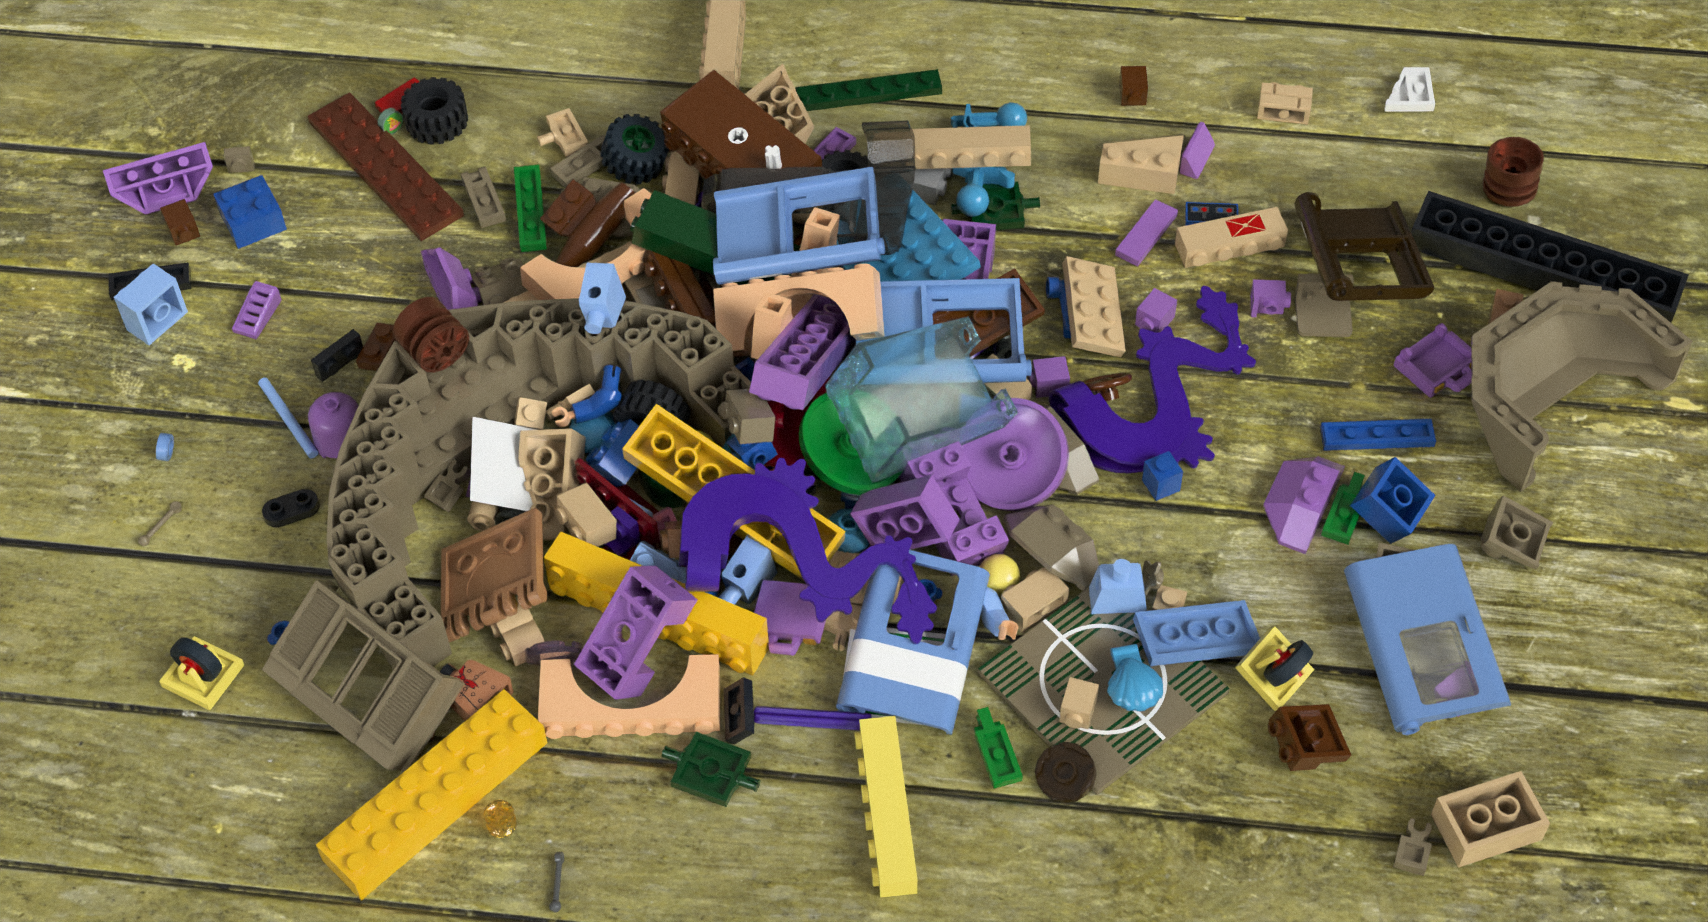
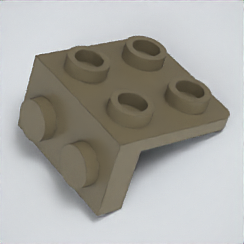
M506 258L500 261L499 265L493 267L482 266L471 274L473 284L479 291L483 305L503 303L513 296H518L528 291L522 286L520 267L524 264L520 259Z
M1298 274L1295 289L1298 334L1300 336L1350 337L1353 331L1350 301L1330 299L1325 291L1320 274ZM1345 275L1349 277L1352 283L1354 284L1353 275Z

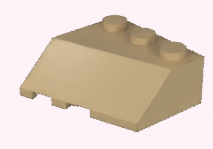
M781 64L745 95L806 144L814 129V125L784 65Z
M1184 134L1105 142L1100 159L1098 184L1175 194Z

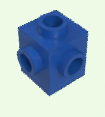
M736 436L726 442L732 452L731 454L754 470L757 463L764 465L778 455L772 442L739 444Z

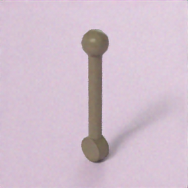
M178 501L172 502L170 510L146 535L139 537L138 543L141 546H147L150 538L174 513L181 512V503Z

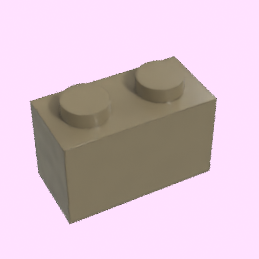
M750 389L726 390L725 402L721 404L722 417L727 419L730 432L735 434L739 444L773 442L775 415L767 401L759 398L758 395L749 393Z

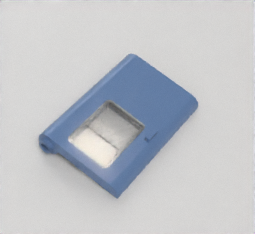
M1444 544L1358 561L1344 569L1396 732H1402L1403 735H1411L1420 730L1419 727L1426 722L1511 706L1456 545Z

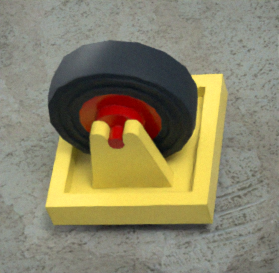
M1274 626L1266 631L1235 668L1268 705L1276 711L1290 699L1314 671L1308 663L1313 656V651L1303 640L1291 644Z
M195 636L192 639L181 637L170 649V655L174 663L159 682L163 688L210 711L244 667V662L241 658Z

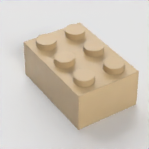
M1522 771L1438 797L1431 813L1458 868L1541 841L1550 825Z

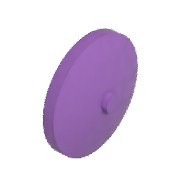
M1005 398L986 404L968 419L958 437V441L971 464L967 480L976 498L987 506L998 510L1017 511L1042 503L1059 487L1067 470L1069 448L1063 428L1048 410L1030 400Z

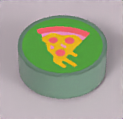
M388 108L380 114L377 124L381 130H387L390 134H394L403 124V115L394 108Z

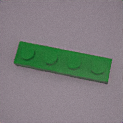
M540 165L514 167L521 252L547 250L545 224L540 220L544 214Z

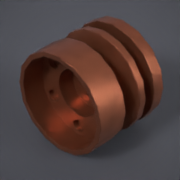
M1506 137L1493 143L1487 154L1486 169L1482 183L1486 196L1497 204L1518 207L1532 201L1538 192V184L1544 162L1543 152L1540 147L1531 140L1521 137Z
M424 297L409 304L399 314L393 327L394 339L410 353L411 357L426 372L435 373L454 364L462 356L469 342L468 330L435 297Z

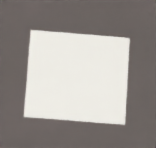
M473 417L470 501L524 511L530 510L533 503L529 492L525 489L524 471L520 467L518 459L520 431L537 429Z

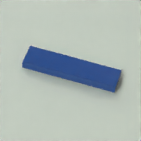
M1432 419L1321 422L1320 425L1324 451L1435 447L1436 444Z

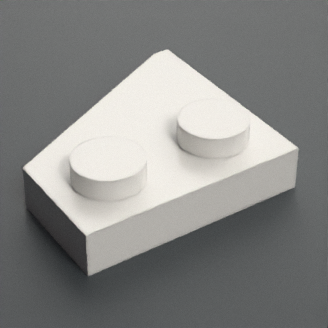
M1404 67L1389 99L1386 100L1384 111H1434L1435 100L1429 67Z

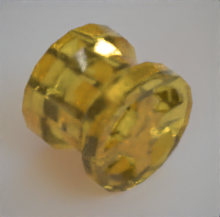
M495 800L486 806L484 820L488 832L496 838L510 836L517 827V819L512 805L505 800Z

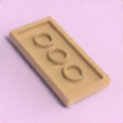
M1067 256L1062 264L1072 347L1122 357L1126 350L1115 267Z

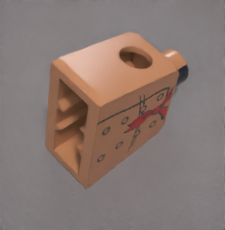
M467 660L459 670L451 664H446L440 670V673L443 675L457 677L465 683L451 705V708L464 721L503 689L510 695L514 693L510 677L474 660Z

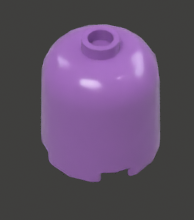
M330 392L323 394L309 408L308 422L314 445L323 458H326V456L329 458L338 457L340 447L359 406L351 396L345 393Z

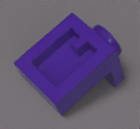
M617 506L610 512L616 519V539L603 545L612 553L622 557L641 541L638 522Z

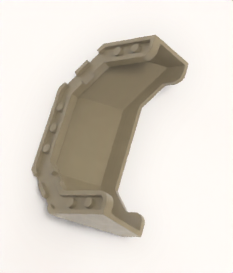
M1560 282L1548 283L1473 334L1471 338L1472 404L1500 474L1520 492L1534 482L1536 472L1533 465L1536 457L1545 451L1549 436L1533 418L1597 373L1637 377L1653 390L1666 389L1676 382L1693 341L1631 289L1619 288L1618 292L1602 290V286L1581 284L1579 288L1562 286Z

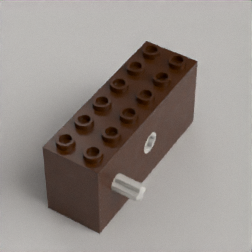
M712 70L660 111L665 145L670 151H676L680 154L688 166H694L699 170L701 176L706 181H712L719 191L823 175L820 155L715 70Z

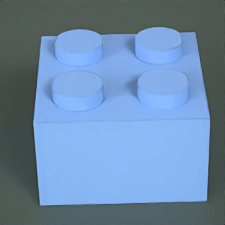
M155 264L141 272L137 278L114 296L127 331L147 345L152 344L188 312L176 278Z

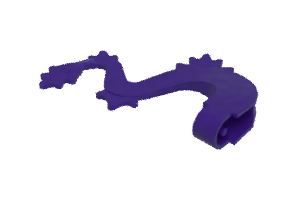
M1202 286L1200 289L1201 298L1196 302L1197 308L1205 312L1201 314L1200 320L1226 336L1227 349L1224 352L1216 353L1190 340L1174 337L1169 326L1164 327V330L1161 332H1153L1143 328L1139 330L1138 336L1143 344V348L1137 350L1136 357L1149 361V374L1156 404V415L1153 420L1145 423H1132L1122 419L1112 411L1100 393L1094 395L1082 381H1076L1050 391V406L1084 443L1095 468L1114 473L1143 472L1146 460L1170 451L1177 463L1184 461L1193 469L1197 468L1199 464L1198 459L1206 461L1214 459L1215 454L1206 446L1212 443L1213 438L1210 435L1198 432L1204 421L1200 417H1191L1189 403L1177 367L1187 365L1216 372L1232 370L1233 373L1238 375L1241 373L1242 367L1252 368L1255 366L1256 360L1247 354L1248 345L1242 344L1238 331V304L1234 302L1227 303L1225 292H1214L1210 287Z
M779 458L773 471L768 470L763 464L757 463L754 475L745 473L731 474L718 478L701 488L692 497L684 510L680 536L679 567H686L685 590L688 592L718 591L721 569H726L729 541L732 535L742 525L751 522H767L777 527L785 537L801 576L808 585L806 589L801 591L799 598L802 601L813 603L818 622L823 623L836 611L850 615L852 613L850 598H853L863 588L879 565L887 564L895 568L904 581L899 590L898 597L891 607L893 614L901 616L897 624L898 631L908 633L910 641L913 644H919L923 632L933 629L934 624L928 617V614L935 613L937 606L930 599L926 588L918 580L912 564L915 563L916 557L909 553L912 545L910 537L895 541L892 536L887 535L884 543L869 547L845 566L834 568L829 564L816 522L810 512V509L818 505L819 500L817 497L806 493V490L815 483V478L804 475L803 472L806 465L804 459H799L793 465L788 466L784 458Z

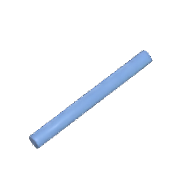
M268 378L260 379L258 385L310 459L315 458L318 455V450Z

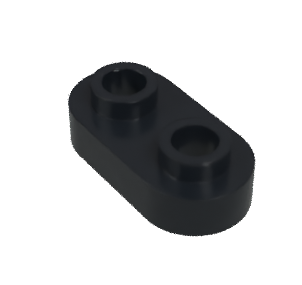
M301 489L267 501L262 508V515L267 525L279 528L314 516L318 512L320 504L314 491Z

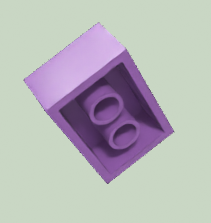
M933 475L863 493L850 513L871 546L884 543L887 535L892 536L895 541L910 537L912 539L910 550L948 541L960 520Z

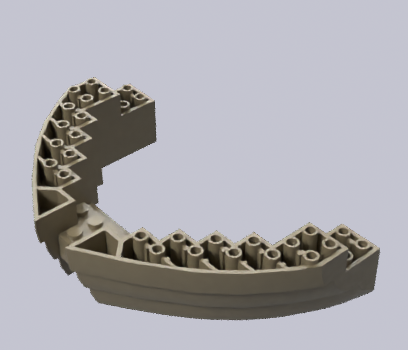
M579 298L513 301L450 309L451 315L468 330L469 342L462 356L454 364L435 373L423 370L395 340L360 401L338 452L329 490L327 520L329 566L338 586L347 596L350 603L431 666H435L452 654L442 617L409 580L405 566L410 564L411 561L404 538L419 529L412 505L424 498L425 493L439 473L446 477L448 466L454 459L461 464L457 473L461 472L464 466L471 468L473 417L514 425L519 397L547 402V410L556 405L558 401H563L567 396L589 383L595 392L602 388L604 366L613 365L612 371H615V367L618 366L621 368L618 391L622 396L628 385L633 381L650 380L663 384L680 395L689 406L690 418L687 425L694 430H701L710 435L715 443L723 448L728 438L732 435L727 419H723L721 404L726 399V390L750 389L751 382L734 366L732 344L711 323L700 317L683 312L624 301L616 326L613 328L602 327L599 334H591L584 328L586 321L579 306ZM381 648L387 662L394 670L399 661Z

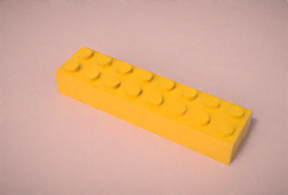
M657 404L622 448L626 461L688 503L701 488L718 478L731 474H755L754 469ZM810 509L829 562L844 542L846 531L815 510ZM751 522L742 525L734 533L743 540L748 536L768 548L775 562L803 580L786 539L777 527L767 522Z
M564 532L559 533L543 557L549 588L559 596L566 595L575 599L582 606L594 607L601 610L602 613H604L629 568L642 566ZM673 579L685 589V583ZM689 592L698 600L684 624L664 626L658 638L673 641L687 651L694 650L703 655L719 654V662L729 665L731 669L738 673L745 672L753 676L769 650L767 618L706 592Z
M503 689L319 841L316 847L322 861L360 900H363L548 743L544 726Z

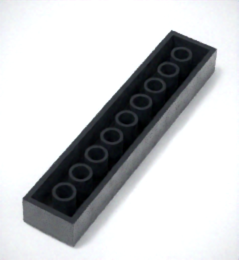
M1428 191L1411 231L1421 253L1537 291L1550 282H1560L1562 286L1579 288L1580 284L1602 286V290L1617 292L1619 288L1631 289L1670 323H1672L1689 274L1431 191Z

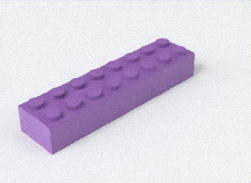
M815 294L755 362L749 393L758 395L763 400L783 403L790 409L803 410L856 343V339L850 335L846 316L835 301Z

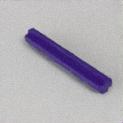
M756 706L754 709V722L757 724L860 731L859 719L872 718L869 713L769 706Z

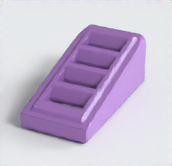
M255 281L237 316L232 331L257 339L282 300L278 288ZM250 322L255 325L254 327L246 325L245 323Z

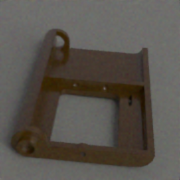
M1305 192L1296 198L1294 204L1325 291L1330 299L1335 301L1422 299L1433 292L1434 284L1398 201H1392V204L1387 208L1321 209V200L1313 192ZM1337 253H1386L1400 285L1353 286L1351 279L1343 273Z

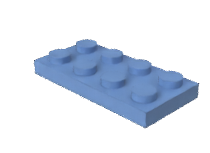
M1245 600L1135 612L1133 617L1150 666L1244 656L1260 639Z

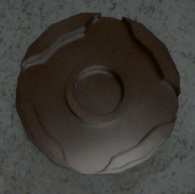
M1062 742L1058 743L1059 745L1050 746L1043 751L1037 760L1035 768L1037 784L1044 795L1055 802L1070 803L1080 800L1094 786L1096 778L1095 762L1088 751L1078 744Z

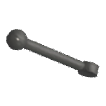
M563 852L555 853L556 868L553 901L549 904L550 911L554 913L561 910L559 893L562 864L564 863Z

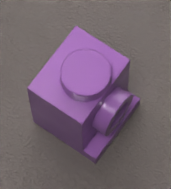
M1253 280L1250 294L1251 317H1256L1257 313L1269 315L1283 314L1284 308H1290L1291 292H1286V281Z

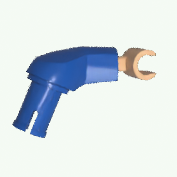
M613 365L604 366L602 388L596 391L589 399L572 404L571 411L567 412L563 407H556L552 411L554 417L565 415L563 419L555 421L556 425L563 428L568 426L572 419L576 424L594 420L615 409L622 398L618 391L621 368L616 366L615 371H612Z

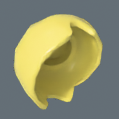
M993 554L986 557L979 566L989 572L990 577L987 587L995 590L999 597L1002 596L1007 587L1020 583V570L1017 563L1005 554Z

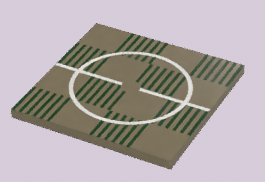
M1088 587L978 668V675L1049 747L1059 745L1058 743L1070 742L1086 749L1095 762L1096 778L1091 790L1098 795L1228 695L1230 688L1201 661L1150 666L1133 621L1135 613L1091 614ZM1137 644L1142 663L1155 670L1163 680V696L1155 706L1149 707L1145 711H1128L1113 702L1107 692L1108 682L1116 670L1111 657V648ZM1070 677L1099 684L1097 701L1089 729L1071 728L1065 723L1059 722L1061 705Z

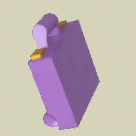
M1443 323L1438 324L1433 332L1410 348H1403L1395 358L1393 365L1430 398L1446 387L1451 388L1455 392H1460L1472 383L1471 347L1455 333L1447 331V327Z
M763 580L754 613L767 618L769 650L771 653L793 656L802 642L808 645L820 644L826 620L823 623L818 622L813 603L800 600L799 594L808 587L807 584ZM778 640H787V641H792V643H781V642H777V641H778Z

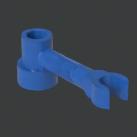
M1047 277L1046 297L1060 299L1063 316L1064 338H1071L1064 280H1059V277Z

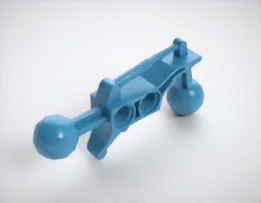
M1009 102L1002 105L997 112L971 113L970 104H966L965 115L952 116L951 125L952 128H957V126H1025L1028 117L1025 109L1018 103ZM1006 167L952 168L954 174L965 177L967 185L958 192L956 203L958 209L964 215L970 217L981 215L989 205V196L983 188V184H996L1005 188L1014 187L1015 174L1008 171Z

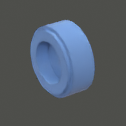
M159 434L156 445L157 460L169 461L171 459L174 448V437L172 434Z

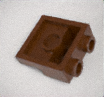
M1329 704L1282 706L1269 719L1268 732L1272 737H1276L1280 746L1279 758L1283 763H1287L1290 771L1315 770L1321 763L1346 762L1351 756Z

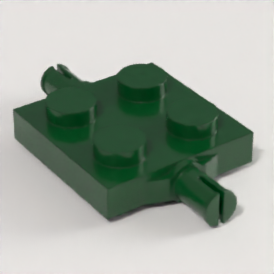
M1015 182L1012 188H1005L996 184H983V188L989 196V205L981 215L968 217L971 219V222L996 224V230L1025 228V209L1040 208V197L1024 198L1020 192L1018 182ZM951 204L952 215L963 214L958 209L957 204Z
M695 732L690 744L682 751L668 745L662 751V758L677 762V769L670 781L671 787L721 806L727 807L733 793L740 786L757 792L760 786V779L745 775V769L751 759L750 751L699 732Z

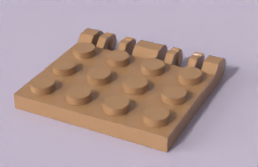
M536 508L441 549V617L449 643L459 639L460 636H467L470 631V625L477 631L483 629L484 625L490 626L506 619L508 615L509 617L518 613V602L522 609L527 610L532 608V605L536 606L547 600V590L543 583L542 513Z

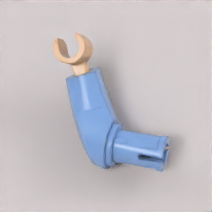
M987 587L980 615L985 628L993 635L998 636L999 640H1004L1006 635L1015 640L1018 631L1017 623L1009 620L997 592Z

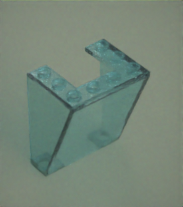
M969 316L857 343L825 384L827 395L832 400L839 419L850 436L851 444L857 450L862 460L863 468L868 473L872 483L905 470L907 462L957 441L960 442L961 446L1005 428L1018 414L1006 388L1001 389L993 399L990 397L972 362L969 353L981 340ZM964 329L969 334V343L964 338ZM1001 401L1004 402L1006 411L1001 410Z

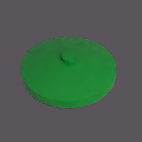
M839 389L821 395L809 406L799 426V444L808 466L822 481L839 491L861 495L870 490L892 485L901 475L907 464L909 443L901 421L884 402L865 392Z

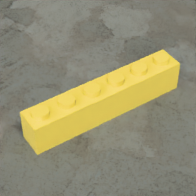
M896 717L859 719L860 731H855L854 737L856 750L862 749L863 758H858L859 776H865L866 785H861L862 802L869 804V812H864L866 831L872 830L873 836L872 840H868L869 858H875L876 867L871 868L873 887L879 886L880 898L917 894L918 880Z

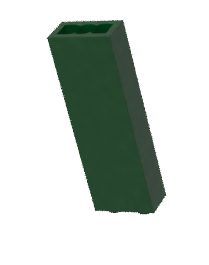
M654 190L650 199H644L640 209V217L635 216L630 227V231L633 232L632 244L714 275L713 259L718 258L716 213ZM793 243L794 251H800L801 246ZM776 276L766 277V278H759V279H763V280H765V281H772V280H775L774 278H775ZM749 280L740 281V282H733V283H738L739 285H744V284H748V281H749Z

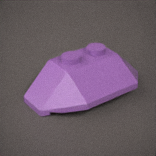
M203 142L103 170L112 197L147 215L161 211V207L185 199L186 203L196 201L213 169V165L206 144Z
M442 248L421 250L424 268L438 300L448 310L478 306L477 303L482 302L477 287L472 288L470 285L473 283L469 269H463L458 258Z
M1319 456L1283 461L1263 505L1276 534L1278 544L1306 554L1345 466Z

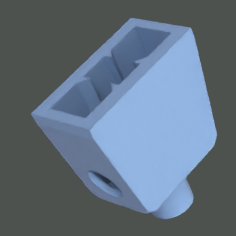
M612 263L586 264L579 297V306L586 321L585 330L591 334H599L602 327L613 328L616 326L626 298L616 268Z
M746 536L726 565V569L722 571L721 578L725 585V590L718 598L734 605L739 599L747 604H751L759 595L763 580L771 581L778 573L770 550Z
M1118 559L1114 564L1099 565L1089 586L1091 614L1147 611L1141 564Z

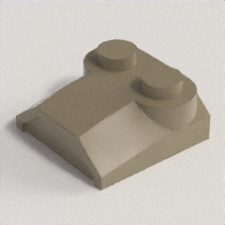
M1503 495L1496 502L1488 516L1480 540L1481 547L1490 557L1500 558L1505 556L1518 563L1537 569L1540 565L1539 560L1553 522Z

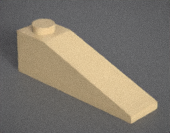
M573 429L520 431L518 459L520 467L524 471L525 489L529 492L533 503L530 510L536 508L542 513L543 541H555L560 532L568 533V528L565 524L561 525L557 520L555 509H557V495L579 486V480L576 477L575 461L578 458L584 461L586 437Z

